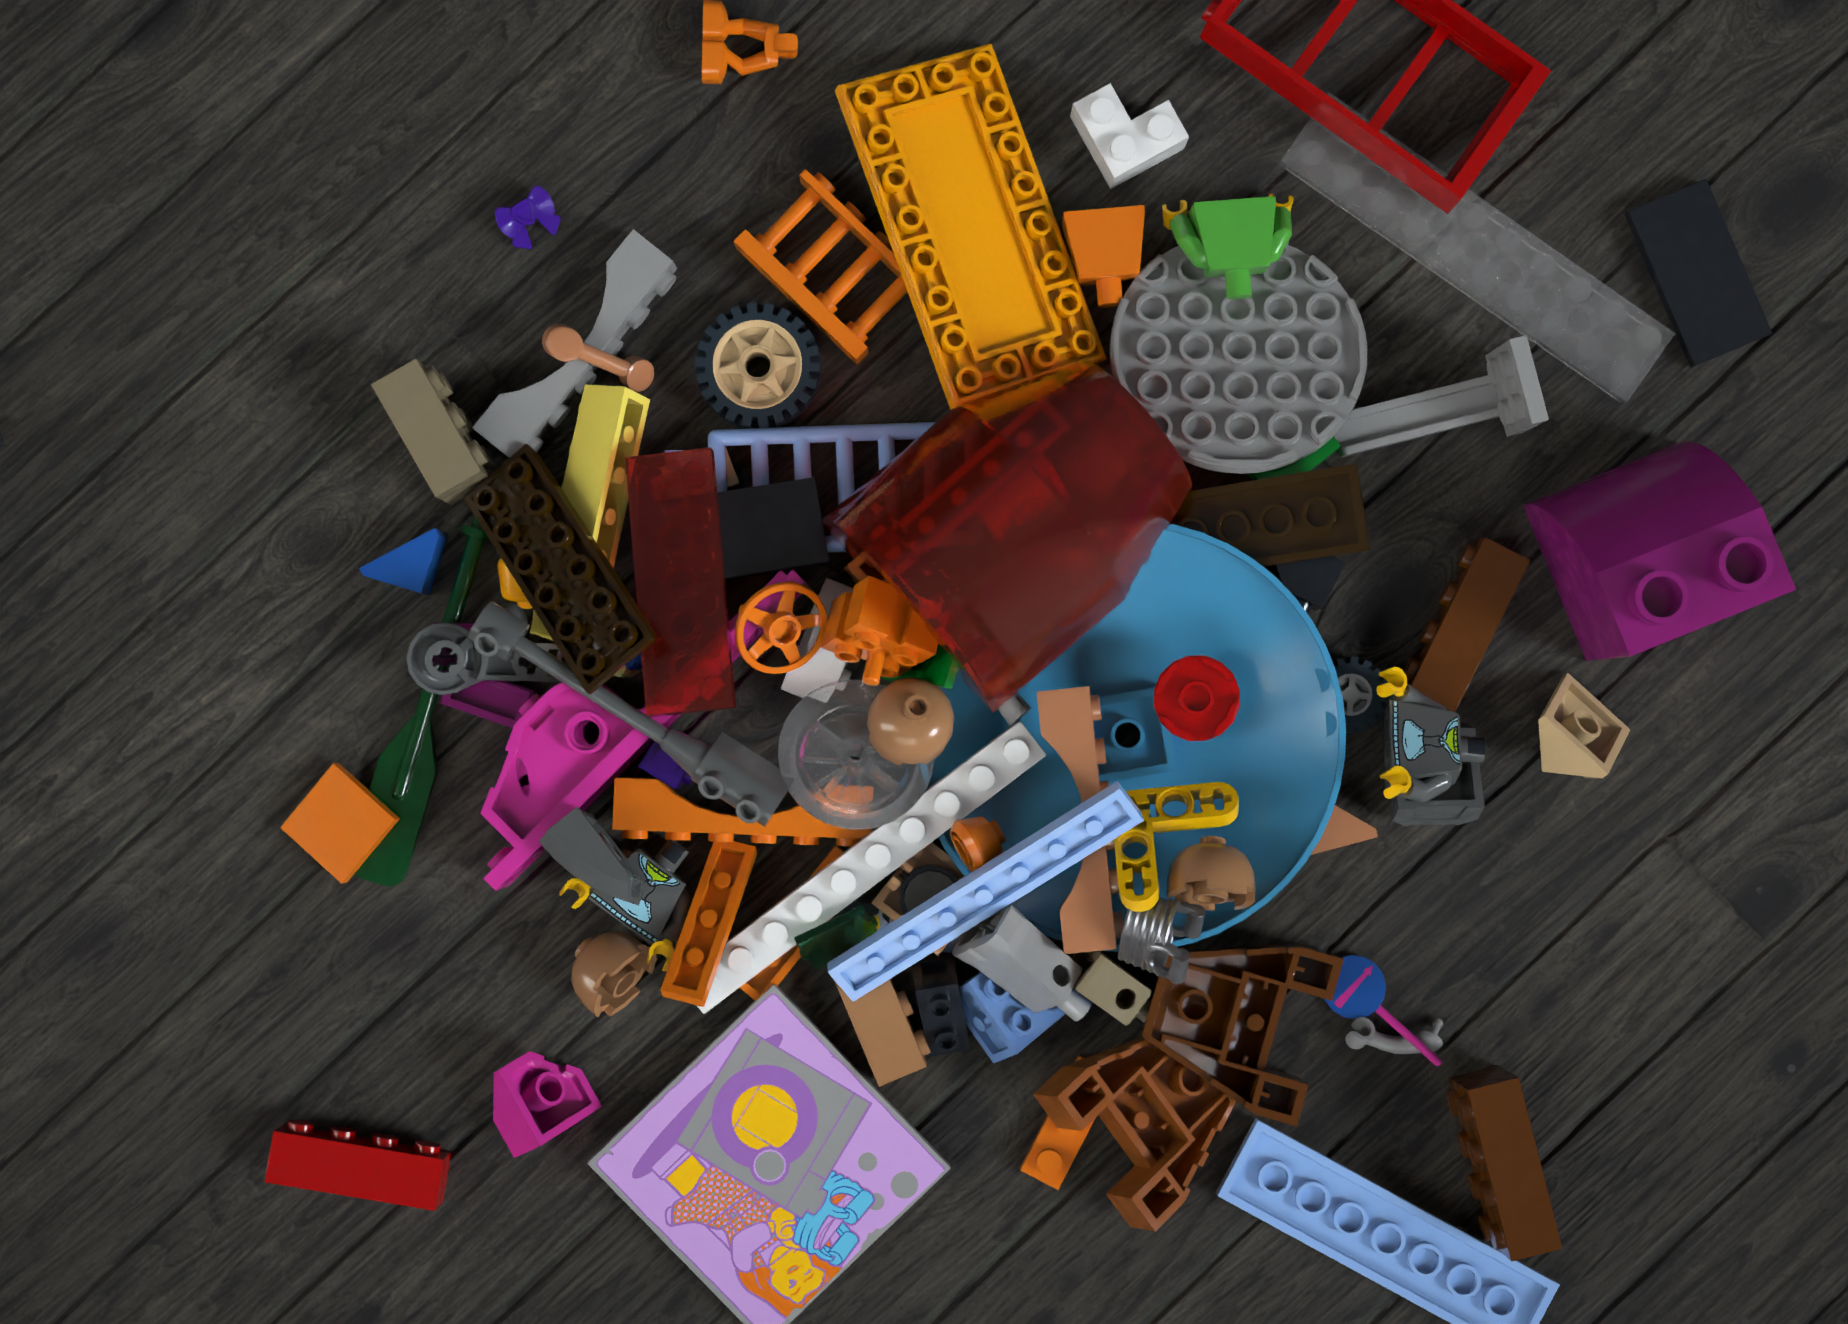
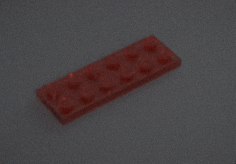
M709 447L625 457L637 605L656 633V640L641 652L646 716L659 717L736 708L714 451Z

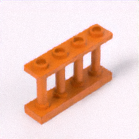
M804 169L799 174L801 184L807 190L763 235L758 233L753 237L745 229L734 240L736 249L843 353L858 365L869 354L868 347L864 344L868 339L866 334L907 293V289L888 237L880 231L874 235L862 223L866 220L865 216L849 201L845 205L838 201L832 195L836 189L822 174L817 172L815 176H812ZM820 202L837 220L794 264L789 262L784 267L773 256L777 251L775 246ZM851 231L867 249L824 293L819 291L814 296L803 285L807 281L805 276ZM881 260L898 278L854 323L849 321L846 325L843 324L834 315L838 310L836 305Z

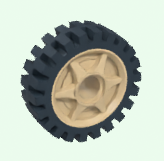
M753 302L747 303L746 306L742 307L738 305L730 308L728 313L720 314L715 318L716 321L705 330L704 337L699 341L697 347V357H695L698 386L707 404L722 419L742 429L780 427L795 421V418L802 415L808 409L809 404L813 402L821 380V356L816 340L802 320L794 316L783 307L778 308L774 304L764 303L763 305ZM762 357L770 362V369L766 375L753 377L748 374V364L754 358Z

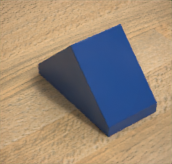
M434 528L359 569L363 576L430 596L447 537L443 531Z

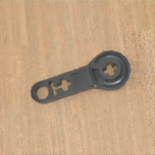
M446 622L429 625L418 632L409 645L406 657L408 671L415 683L427 692L439 695L457 693L483 680L561 682L536 665H533L532 672H527L526 667L519 664V658L524 657L516 652L506 662L496 655L488 657L480 654L474 646V641L468 638L470 631L459 625ZM531 641L547 652L549 649H555L553 656L559 660L562 659L563 655L554 641ZM443 647L450 648L448 653L450 655L455 653V661L447 663L446 670H438L439 665L436 662L432 664L433 655H440L441 648Z

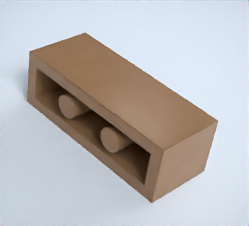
M891 978L853 1002L835 981L879 1087L927 1067L925 1055L931 1053L922 1029L914 1032L908 1016L914 1014V1010L905 989L897 992Z

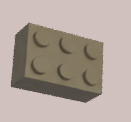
M414 359L371 384L436 498L453 505L464 499L468 493L492 473L490 469L496 467L491 455L483 444L479 445L470 436L469 433L474 430L471 420L463 408L459 409L454 402L451 403L448 396L454 392L441 371L437 372L433 365L427 367L418 359Z

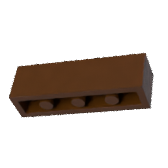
M1486 537L1475 540L1473 544L1469 542L1466 544L1457 561V565L1462 568L1455 582L1449 580L1439 596L1438 603L1443 606L1436 620L1430 618L1421 632L1419 641L1424 644L1417 658L1411 656L1403 669L1409 685L1446 707L1448 711L1456 712L1531 561L1530 559Z

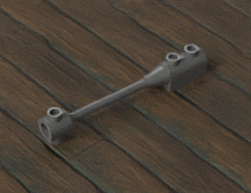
M491 601L484 608L468 635V638L474 641V646L480 654L488 657L496 655L506 662L516 652L660 744V748L692 777V781L698 784L699 791L704 797L708 799L720 798L736 808V814L742 821L746 823L758 822L764 827L766 826L796 778L724 732L719 735L712 745L672 728L669 730L602 686L591 695L587 694L569 665L525 638L530 625L521 607L514 603H503L499 606Z

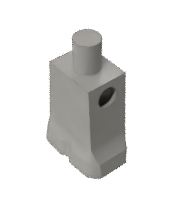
M1009 904L964 932L953 949V956L977 968L1034 1013L1057 1006L1071 1019L1079 1021L1091 1007V1001L1073 988L1083 969L1067 954H1064L1057 945L1027 920L1012 904Z

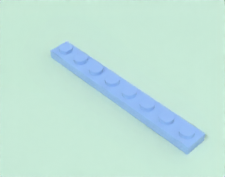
M1116 781L827 963L828 973L854 1002L1143 822L1141 811L1120 783Z

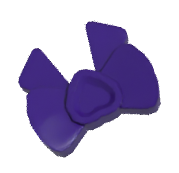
M540 185L533 186L527 198L520 200L512 207H497L494 212L500 230L509 238H513V246L525 249L532 248L525 225H532L535 219H537L552 235H555L561 220L559 215L554 214L555 209L551 196Z

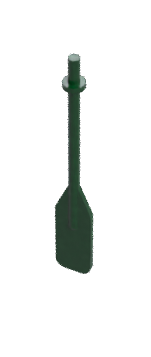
M475 516L471 526L462 524L460 532L467 534L468 537L442 622L460 623L484 541H490ZM439 666L438 670H446V666ZM423 688L414 716L379 756L369 789L400 820L354 875L360 879L387 887L402 883L407 876L438 773L431 722L438 694L427 692Z

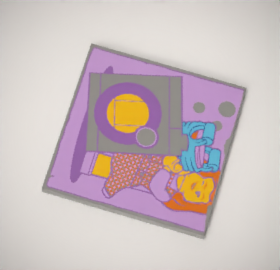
M772 984L595 1153L587 1163L743 1324H790L951 1169L950 1164L775 984Z

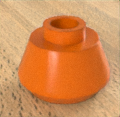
M983 816L958 819L950 830L953 845L959 857L971 872L1002 854L1001 844L1005 843L1006 840L995 820L988 822Z

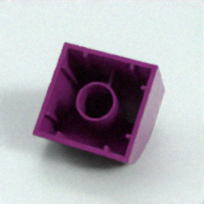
M1684 441L1676 443L1523 505L1586 661L1631 657L1796 590L1761 504L1739 475L1722 458L1707 447L1696 442Z

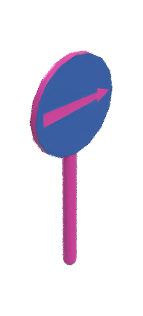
M1349 955L1341 957L1344 961L1333 1000L1325 999L1332 1011L1342 1017L1352 1019L1367 1017L1376 1012L1434 1065L1440 1066L1442 1060L1381 1006L1385 999L1386 982L1379 967L1371 960L1362 956Z

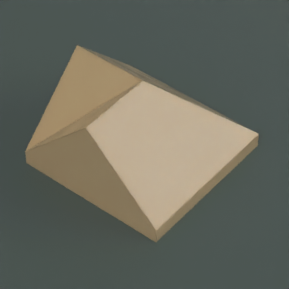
M1569 673L1561 678L1538 720L1542 772L1583 776L1584 778H1604L1609 774L1630 732V729Z

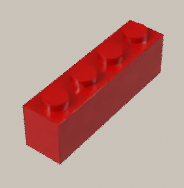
M289 1120L288 1124H284L273 1131L265 1176L266 1183L435 1211L443 1203L452 1152L440 1150L441 1145L438 1143L416 1141L414 1146L398 1143V1137L388 1134H373L372 1139L356 1136V1130L347 1127H331L330 1132L314 1129L315 1124L313 1122L305 1120Z

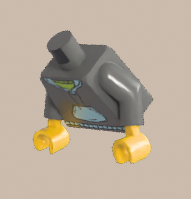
M1392 667L1379 672V676L1386 679L1387 683L1377 686V694L1383 698L1392 695L1393 700H1389L1382 717L1384 772L1380 774V778L1385 779L1383 794L1387 799H1392L1399 795L1413 801L1426 803L1447 791L1452 784H1455L1462 770V762H1484L1485 739L1484 737L1461 736L1459 714L1448 711L1446 707L1409 685L1406 674L1399 667Z
M666 840L655 856L642 847L636 851L628 848L620 849L645 882L639 906L609 896L587 885L578 878H572L567 881L560 890V896L568 889H573L579 894V899L571 908L577 909L588 897L589 900L652 945L646 958L647 964L650 963L653 955L662 954L667 959L662 971L668 970L692 903V896L686 890L689 882L675 872L688 855L689 851L674 840Z

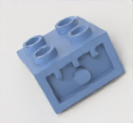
M982 972L959 983L966 1025L993 1063L1018 1054L1065 1015L1057 1006L1038 1013L1032 1012Z

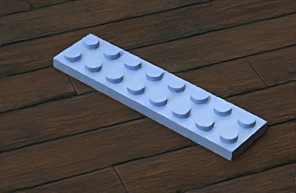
M1257 1118L1252 1123L1215 1192L1220 1198L1451 1324H1539L1560 1286L1555 1280L1518 1260L1511 1262L1499 1250L1496 1251L1494 1247Z

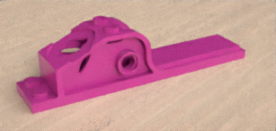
M780 570L764 587L778 582H787L788 580H793L807 587L809 586L794 570L788 575ZM783 591L765 597L754 608L768 613H775ZM796 592L794 602L802 595V593ZM739 612L642 709H636L668 728L740 656L734 635ZM748 619L744 627L746 649L763 633L761 627ZM563 682L552 687L541 696L537 693L534 694L518 710L522 717L514 724L505 750L508 751V755L495 788L490 787L480 813L511 844L509 848L504 847L487 864L491 871L483 879L495 891L510 886L546 850L539 840L549 828L576 807L585 811L614 782V778L619 777L654 742L651 738ZM602 685L603 688L607 689L608 691H610L611 693H613V694L616 695L617 697H619V698H621L622 700H624V699H623L617 692H615L613 689H611L610 687H608V686H606V685ZM590 722H594L599 728V738L594 744H590L584 735L585 728ZM527 774L529 784L521 787L519 780Z

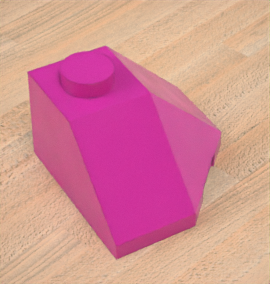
M529 1051L494 1072L493 1121L514 1158L542 1146L602 1107L582 1069L568 1064L560 1066L544 1060L545 1056Z

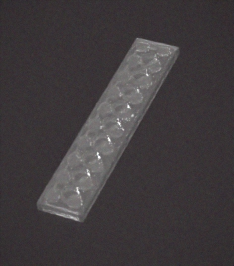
M1330 92L1327 94L1362 120L1369 123L1370 120ZM1312 117L1278 164L1522 335H1527L1529 340L1621 404L1629 401L1675 335L1669 328L1469 189L1449 214H1446ZM1383 129L1379 131L1445 178L1447 176L1445 172Z

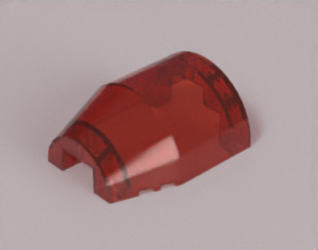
M1081 360L955 406L823 518V523L826 530L853 559L859 555L870 568L875 567L923 619L928 632L958 664L964 682L988 709L994 713L1124 601L1142 565L1146 564L1150 558L1151 550L1163 530L1168 528L1190 491L1192 481L1175 447L1144 407L1105 370L1092 362Z

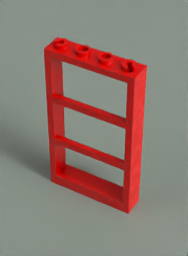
M1212 0L1201 17L1207 23L1199 38L1446 214H1449L1465 195L1551 72L1546 66L1453 0H1394L1435 31L1372 119L1367 123L1303 78L1358 0H1341L1292 68L1286 66L1226 23L1242 0ZM1447 38L1511 83V85L1444 178L1379 131Z

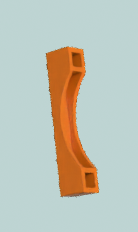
M615 777L612 830H622V838L648 839V831L665 832L666 840H691V833H708V841L733 842L734 834L751 835V843L775 844L777 836H794L793 844L819 845V837L836 838V846L852 847L872 832L873 787L829 785L814 797L792 808L774 812L764 827L758 822L746 823L735 814L721 813L699 806L679 795L657 778Z

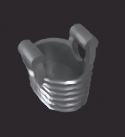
M1160 897L1155 906L1147 911L1134 912L1128 909L1122 929L1118 959L1120 961L1124 960L1127 964L1131 963L1134 967L1139 966L1142 970L1146 969L1149 973L1153 972L1157 976L1169 979L1173 983L1179 984L1184 982L1190 953L1183 948H1177L1172 942L1174 936H1186L1190 939L1200 937L1205 908L1199 904H1189L1179 900L1173 901L1171 898L1164 899ZM1175 913L1187 914L1184 926L1172 924ZM1168 956L1172 957L1170 968L1165 967Z

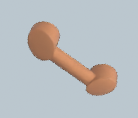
M565 324L551 325L543 334V348L550 356L564 362L579 359L618 375L620 382L635 392L647 389L654 379V367L648 360L635 355L621 359L583 343L579 333Z

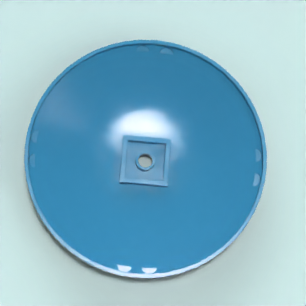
M1113 520L1064 529L1038 539L1009 555L973 585L983 588L970 629L973 630L972 639L968 650L963 651L952 690L940 687L950 700L954 713L952 736L941 755L928 764H914L920 794L1010 727L988 697L985 696L983 698L980 695L986 687L983 684L970 681L966 678L963 671V662L966 656L972 651L984 650L993 655L997 667L996 674L1000 677L1004 673H1008V681L1026 703L1030 705L1031 710L1020 720L1046 753L1044 758L963 818L983 816L988 822L995 820L1006 840L1005 843L1001 844L1002 853L1082 803L1080 793L1070 770L1057 751L1041 736L1036 692L1090 686L1091 695L1099 694L1102 720L1094 721L1095 738L1104 737L1106 763L1098 764L1100 782L1108 781L1110 786L1118 781L1125 791L1224 782L1231 785L1238 794V816L1229 825L1153 833L1159 898L1169 899L1166 897L1169 867L1176 855L1187 846L1199 844L1200 838L1205 836L1222 837L1226 839V845L1239 849L1247 856L1255 876V902L1250 907L1234 910V902L1215 904V911L1205 910L1200 937L1190 939L1186 936H1174L1173 945L1178 947L1216 935L1245 920L1266 905L1292 880L1306 863L1321 839L1333 812L1344 768L1346 723L1343 697L1337 673L1326 644L1312 619L1295 596L1272 573L1253 558L1230 544L1205 533L1174 524L1147 520ZM1205 655L1222 662L1233 673L1240 690V708L1234 722L1221 735L1206 741H1187L1172 735L1160 723L1154 709V688L1160 674L1172 662L1186 656ZM1130 722L1139 728L1140 740L1135 746L1123 747L1116 741L1115 731L1120 724ZM1222 799L1214 800L1215 810L1224 809ZM1194 800L1195 813H1201L1200 801ZM1171 801L1163 808V811L1170 816H1180L1187 810V806L1180 801ZM1150 804L1151 817H1156L1155 804ZM950 828L938 838L960 872L967 876L971 871L963 863L953 845ZM1134 842L1128 844L1124 848L1123 853L1129 858L1137 859L1145 855L1148 849L1145 845ZM1115 850L1107 851L1109 868H1116ZM1082 860L1011 903L1037 929L1053 939L1063 941L1059 910L1074 886L1081 869ZM1142 872L1133 873L1134 892L1144 894ZM1112 894L1113 911H1122L1124 924L1128 909L1122 904L1119 894ZM1175 913L1172 924L1184 926L1187 914ZM1116 938V939H1117V949H1113V950H1103V951H1115V952H1118V951H1119V945H1120V939H1121V938Z

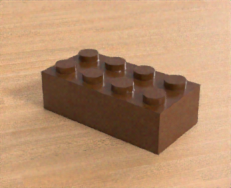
M1500 1066L1450 1077L1449 1081L1452 1090L1446 1091L1447 1101L1452 1115L1459 1116L1462 1132L1457 1133V1140L1463 1157H1469L1473 1173L1468 1174L1467 1178L1473 1198L1475 1200L1480 1199L1484 1215L1478 1216V1222L1484 1240L1491 1241L1494 1249L1503 1253L1511 1262L1562 1249L1519 1077Z

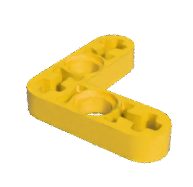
M1210 782L1126 791L1141 811L1144 820L1114 839L1119 896L1122 904L1127 909L1134 912L1147 911L1154 907L1159 900L1153 833L1229 825L1235 821L1239 812L1238 794L1231 785L1224 782ZM1222 799L1224 809L1215 810L1214 800ZM1194 800L1200 801L1201 813H1195ZM1171 801H1180L1187 806L1185 813L1180 816L1167 815L1163 808ZM1150 804H1155L1156 817H1151ZM1134 842L1141 843L1148 850L1140 858H1129L1123 853L1124 848L1128 844ZM1142 872L1144 894L1135 895L1133 873Z

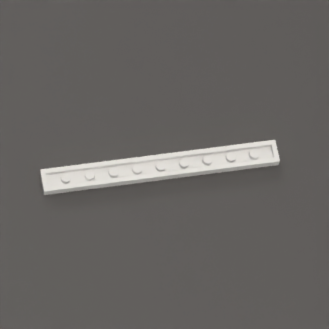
M1019 719L730 938L724 948L705 1006H698L703 1014L708 1012L953 826L956 820L966 817L1044 758L1046 753Z

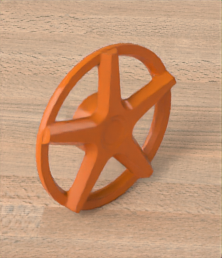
M793 580L774 583L760 589L745 604L739 607V615L734 632L739 654L748 665L764 673L781 674L801 667L821 647L827 624L825 606L813 590ZM783 591L775 613H768L754 608L765 597ZM796 592L809 597L816 605L819 614L795 616L793 614V606ZM747 619L763 629L762 636L748 651L744 643V627ZM820 626L815 644L801 658L796 645L801 631ZM774 645L781 648L789 665L770 667L757 662L756 659Z

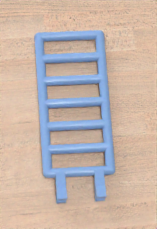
M973 421L716 429L708 434V450H665L666 471L709 469L710 493L727 491L725 446L751 445L752 487L769 484L768 445L793 444L795 480L812 478L810 443L835 442L840 535L825 536L828 553L864 551L898 521L895 440L920 439L922 497L924 499L939 486L937 439L962 438L964 464L979 451L978 426ZM855 441H878L881 534H857L852 444ZM976 512L966 519V530L952 531L934 548L979 546L983 542V523Z

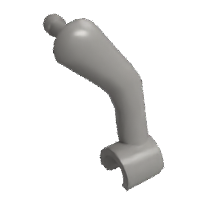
M1366 1017L1357 1018L1351 1024L1352 1028L1356 1031H1350L1345 1037L1346 1044L1352 1049H1361L1365 1045H1369L1394 1054L1421 1053L1403 1036L1386 1035L1375 1031L1374 1024ZM1435 1018L1430 1031H1422L1415 1035L1433 1052L1440 1049L1443 1045L1442 1039L1438 1036V1032L1443 1026V1021L1440 1018Z

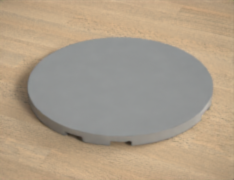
M1288 242L1280 259L1270 263V267L1265 273L1251 274L1252 297L1238 300L1227 299L1225 277H1205L1203 268L1195 267L1179 246L1163 255H1157L1140 271L1139 276L1135 277V280L1118 305L1110 338V363L1114 384L1120 400L1130 417L1148 438L1168 453L1192 465L1218 472L1245 474L1265 472L1291 465L1317 451L1338 432L1351 414L1364 383L1367 368V340L1362 317L1355 301L1350 299L1345 289L1338 282V276L1317 257L1305 254L1299 249L1288 245Z

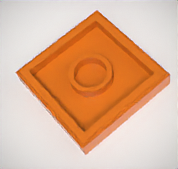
M333 763L280 828L343 884L350 880L400 818L340 763Z

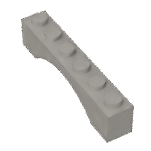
M634 229L606 262V287L602 308L593 330L584 342L614 356L622 348L623 342L620 339L630 327L637 329L643 323L650 312V309L647 308L649 303L657 294L661 297L665 295L677 278L674 275L677 267L673 260ZM579 359L568 361L563 367L538 383L518 391L498 395L472 428L509 458L525 444L530 445L538 452L544 443L540 438L550 426L556 428L562 423L570 411V408L567 406L577 392L583 395L585 384L592 385L597 378L594 371L598 367Z

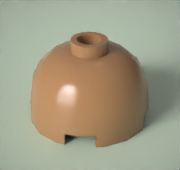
M907 677L894 680L878 692L868 710L867 726L870 733V743L880 756L896 765H901L902 763L912 765L922 763V765L928 764L941 755L952 736L954 713L951 702L940 687L931 684L926 679Z
M1205 836L1200 838L1199 844L1187 846L1174 858L1169 867L1166 897H1175V901L1179 900L1189 904H1199L1208 911H1215V904L1234 902V910L1250 907L1255 902L1256 885L1254 871L1247 856L1239 849L1226 845V839L1217 836Z
M615 930L599 934L595 938H587L578 946L575 952L576 959L572 967L571 982L577 998L596 1017H599L603 1011L609 1016L616 1014L640 993V990L635 985L645 970L650 974L653 973L657 960L656 954L652 956L650 963L647 964L646 958L650 947L642 940L626 932Z

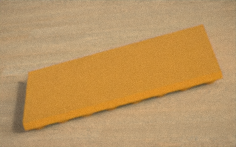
M992 43L838 85L835 89L838 102L950 410L1101 363L1107 359L1080 284H1078L1075 270Z

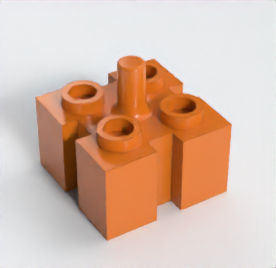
M868 576L854 586L852 593L846 591L832 601L821 648L833 652L836 658L844 662L856 663L860 659L866 660L862 681L865 684L875 686L879 684L881 676L887 678L898 677L912 669V666L920 664L936 654L946 607L918 595L910 598L900 594L899 587Z

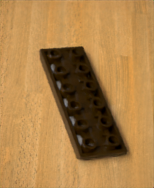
M525 444L464 497L467 505L587 694L591 695L622 666L634 659L656 640L655 631L542 458L530 445Z

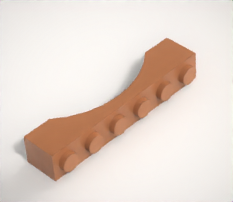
M1090 686L1038 691L1036 693L1041 736L1057 751L1070 770L1083 803L1109 786L1108 781L1100 782L1098 764L1106 763L1104 737L1095 738L1094 721L1102 720L1099 694L1091 695ZM1114 840L1082 859L1081 869L1074 886L1060 907L1064 954L1117 949L1116 938H1121L1124 924L1122 911H1113L1112 894H1119L1117 868H1109L1107 851L1115 850Z

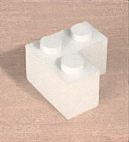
M1111 83L1073 103L1070 118L1110 189L1180 152L1185 148L1189 139L1169 100L1131 120Z

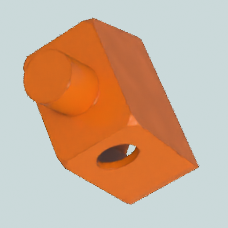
M1144 205L1063 212L1061 220L1062 230L1078 284L1080 286L1096 285L1098 307L1118 306L1123 298L1121 283L1133 282L1135 277L1139 276L1145 216Z

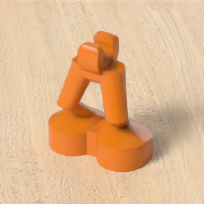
M703 0L702 84H722L728 64L741 76L777 67L778 58H796L798 51L797 35L791 33L779 34L778 24L747 18L729 20L727 10L721 0ZM728 35H745L763 41L764 50L741 59L727 48L724 41Z

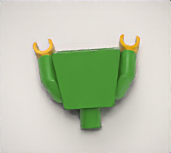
M1270 193L1268 197L1194 202L1189 211L1190 218L1188 217L1187 202L1180 200V211L1177 212L1169 211L1166 204L1162 205L1163 225L1172 231L1177 244L1195 267L1203 268L1205 277H1225L1227 299H1246L1252 297L1251 274L1265 273L1270 267V263L1280 259L1292 236L1290 212L1294 198L1291 195H1287L1286 203L1279 204L1276 202V196Z

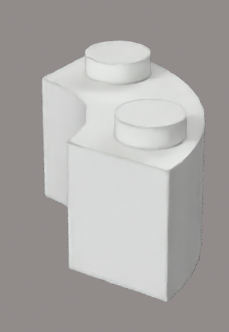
M826 578L818 595L825 606L827 619L832 601L846 591L853 592V588ZM815 604L810 614H819ZM820 626L805 630L800 645H797L801 658L815 644ZM820 647L807 663L786 673L781 690L829 708L835 693L843 696L852 672L845 669L848 662L839 660L833 652Z

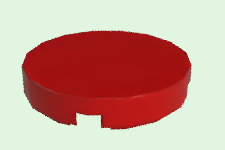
M1205 655L1186 656L1172 662L1160 674L1154 688V709L1160 723L1172 735L1187 741H1206L1221 735L1234 722L1240 708V690L1233 673L1222 662Z

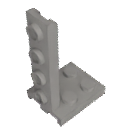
M1527 335L1509 339L1485 355L1488 371L1486 376L1352 410L1343 426L1333 436L1341 445L1336 450L1338 458L1500 417L1504 425L1507 437L1523 433L1548 421L1549 418Z

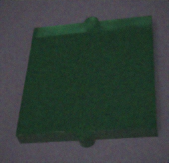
M861 905L794 937L800 948L799 952L802 960L808 959L816 971L879 931L876 927L878 922L875 916L870 917L864 906Z

